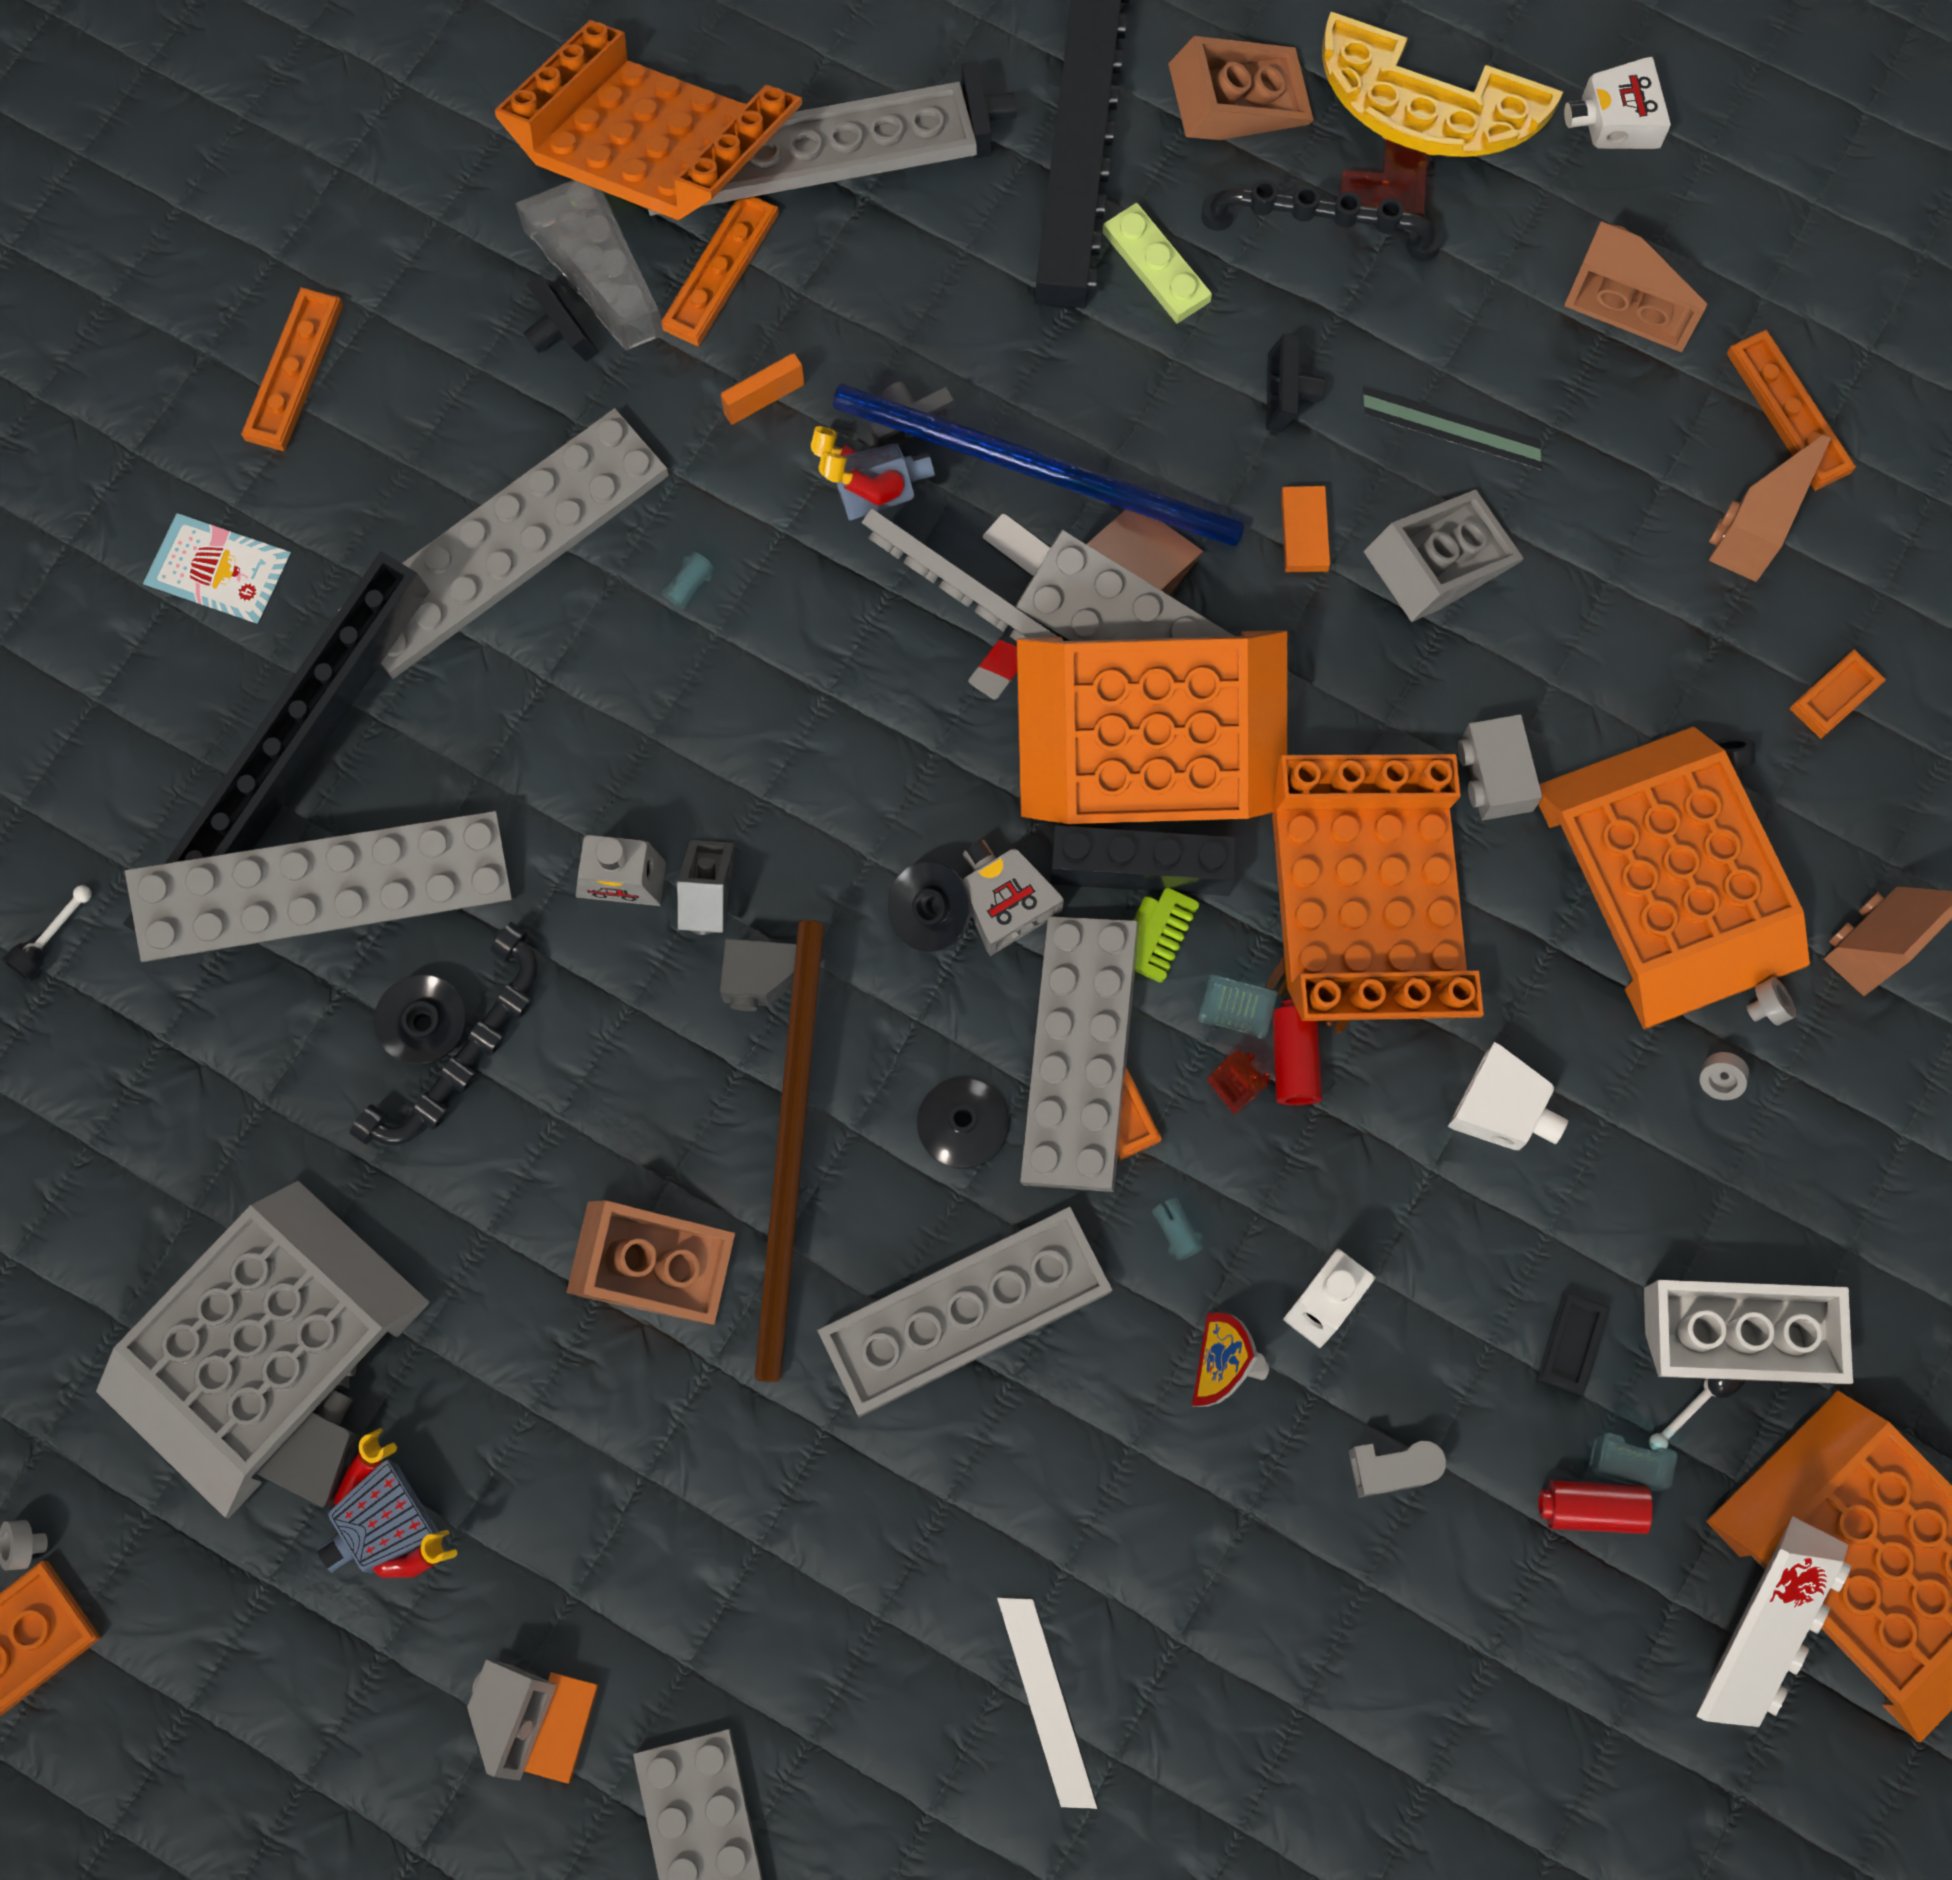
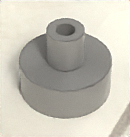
M1772 977L1756 985L1755 991L1758 1000L1747 1005V1011L1755 1022L1767 1016L1772 1023L1779 1026L1796 1017L1794 1003L1784 985L1777 978Z
M1727 1052L1712 1054L1703 1063L1700 1074L1701 1087L1713 1098L1719 1100L1736 1099L1746 1090L1749 1068L1745 1061L1735 1054Z
M27 1520L3 1522L0 1528V1565L5 1571L27 1569L30 1565L32 1554L46 1552L48 1546L47 1535L45 1533L32 1534L31 1526Z

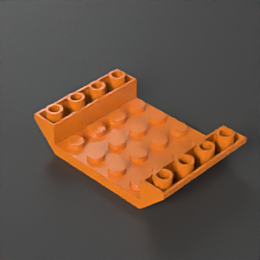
M589 20L495 109V115L535 165L670 218L680 220L712 200L798 110L802 105V97L765 85L747 104L735 101L710 90L628 61L625 32L606 26L603 23Z
M1286 630L1241 632V636L1095 641H1063L1062 637L1017 638L1021 817L1065 824L1249 819L1273 812L1279 758L1281 755H1287Z
M1688 728L1539 784L1542 799L1538 805L1549 828L1558 825L1562 826L1633 978V981L1625 988V991L1643 1030L1754 988L1756 985L1772 977L1780 978L1810 965L1804 911L1726 751L1697 728Z
M1456 754L1280 756L1272 819L1287 989L1302 1021L1481 1018L1484 1015L1479 971H1467L1450 814V808L1461 797Z
M1836 1391L1706 1522L1739 1557L1751 1555L1764 1570L1792 1516L1849 1545L1844 1562L1852 1565L1840 1592L1830 1588L1823 1603L1829 1606L1830 1610L1821 1629L1884 1693L1887 1699L1882 1706L1917 1742H1922L1952 1710V1485L1889 1421L1843 1393Z

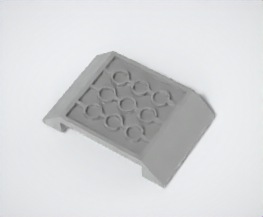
M296 1181L250 1205L112 1350L96 1392L225 1518L229 1519L261 1485L262 1481L255 1475L259 1468L387 1331L398 1337L430 1302L303 1184Z

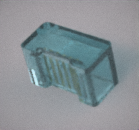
M1209 975L1197 1021L1209 1025H1219L1265 1039L1269 1031L1278 992L1216 975Z
M1606 1433L1595 1438L1589 1465L1590 1473L1631 1485H1646L1652 1491H1660L1671 1487L1678 1456L1675 1451L1666 1448H1658L1652 1451L1624 1443L1625 1440L1622 1436L1612 1433Z

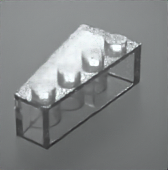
M572 180L515 203L524 232L531 240H535L547 259L554 267L557 266L568 279L569 285L590 305L593 313L625 351L664 335L659 309L603 191Z

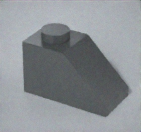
M689 841L677 881L678 930H690L700 935H707L713 932L723 933L729 911L734 843Z
M725 939L720 994L723 1002L730 1003V1008L739 1011H756L757 1006H770L792 988L796 944Z

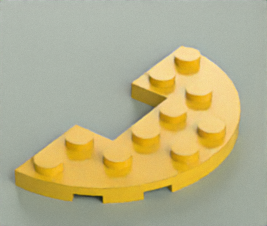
M1330 12L1322 42V60L1328 81L1336 96L1352 115L1387 141L1424 152L1427 155L1471 157L1501 152L1521 144L1538 133L1553 116L1562 97L1563 91L1485 65L1474 92L1399 67L1398 63L1408 38Z

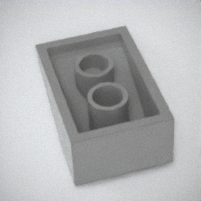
M1477 490L1392 522L1364 551L1411 622L1446 607L1519 564L1524 559Z

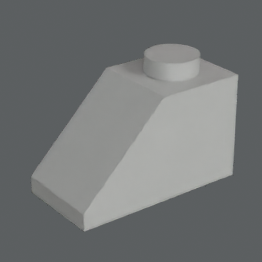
M491 1660L485 1661L482 1670L474 1680L473 1694L467 1709L486 1773L497 1778L520 1781L557 1685L513 1665Z

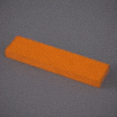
M755 196L734 201L660 322L663 331L697 347L700 346L778 217L779 211L777 206Z
M300 287L241 435L245 441L286 451L343 308L341 298Z
M1767 329L1730 346L1726 354L1792 456L1821 435L1831 438L1811 481L1813 489L1816 491L1851 474L1856 468L1855 464Z

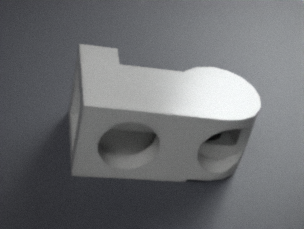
M1419 1441L1408 1446L1403 1452L1381 1456L1375 1455L1373 1443L1356 1446L1348 1450L1358 1498L1424 1486L1438 1480L1446 1468V1458L1442 1449L1430 1441Z

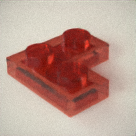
M1386 138L1382 173L1343 170L1340 179V194L1353 192L1360 197L1362 206L1378 208L1382 200L1394 198L1402 203L1403 212L1423 216L1427 153L1405 147Z

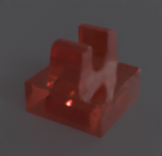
M1240 1049L1229 1055L1206 1078L1234 1115L1246 1108L1268 1086L1267 1083L1270 1081V1076L1267 1072L1260 1076L1252 1066L1251 1062L1255 1059L1253 1054H1243Z

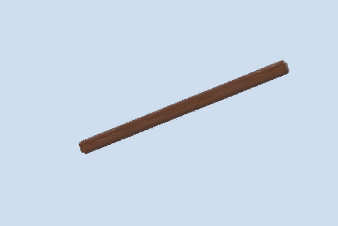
M809 919L800 920L798 923L755 1378L762 1382H778L781 1379L824 930L822 922Z

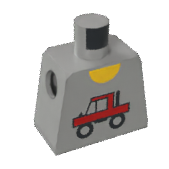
M586 835L583 838L575 896L576 898L661 906L667 863L649 842Z
M981 840L971 845L962 854L973 873L963 879L971 898V916L990 956L1046 923L1048 916L1056 917L1062 913L1064 900L1061 895L1017 849H1011L996 858L985 840Z

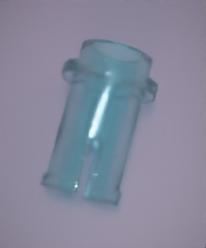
M693 552L690 557L685 556L682 559L684 565L661 592L667 600L681 609L686 607V604L705 580L710 581L713 578L711 572L714 566L697 552Z
M1172 1198L1165 1201L1173 1216V1220L1170 1219L1166 1209L1161 1204L1152 1210V1214L1156 1217L1170 1244L1168 1248L1169 1254H1175L1178 1261H1181L1203 1249L1200 1243L1203 1237L1201 1233L1194 1232L1180 1205V1200Z

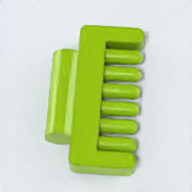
M1170 888L1164 889L1159 902L1145 896L1133 919V921H1137L1139 924L1136 972L1160 983L1166 979V971L1171 968V964L1152 955V953L1170 961L1175 959L1173 952L1156 944L1159 943L1174 951L1179 950L1180 945L1178 942L1161 934L1163 933L1173 939L1182 941L1184 934L1167 926L1166 923L1182 931H1187L1189 929L1188 923L1170 914L1186 921H1192V913H1195L1199 907L1198 901Z

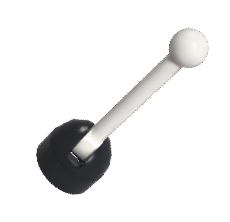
M85 885L77 886L73 891L72 900L35 943L24 942L17 944L7 952L2 961L17 974L32 982L41 972L44 965L43 946L80 903H86L91 899L92 892L90 888Z
M1702 1378L1704 1390L1662 1433H1655L1650 1437L1649 1446L1655 1452L1666 1450L1668 1440L1711 1396L1728 1398L1746 1383L1745 1380Z

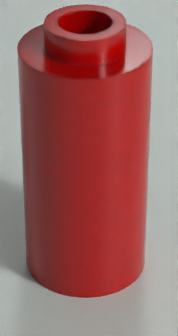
M1293 1000L1282 1001L1281 1008L1272 1011L1276 1102L1283 1105H1309L1321 1102L1322 1082L1318 1021H1302Z
M1550 1480L1547 1490L1541 1489L1539 1492L1538 1513L1541 1519L1547 1520L1550 1529L1648 1534L1652 1522V1497L1650 1489L1646 1485Z

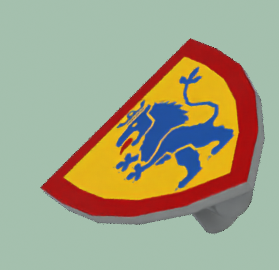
M1219 1312L1207 1313L1192 1402L1194 1407H1208L1219 1404L1232 1395L1247 1376L1264 1380L1269 1373V1364L1262 1354L1257 1353L1253 1338L1247 1327L1234 1315Z

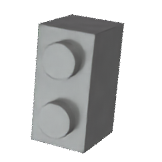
M1521 714L1469 723L1461 740L1458 741V754L1462 766H1468L1472 780L1468 783L1469 799L1474 808H1479L1481 820L1533 812L1542 799V794Z

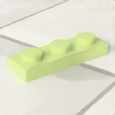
M1138 203L1133 204L1103 224L1102 233L1177 324L1211 302L1212 293Z

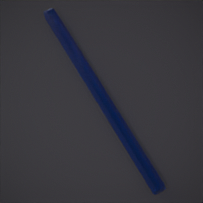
M839 384L835 390L832 406L837 410L1231 546H1237L1244 532V524L1241 521L845 384Z

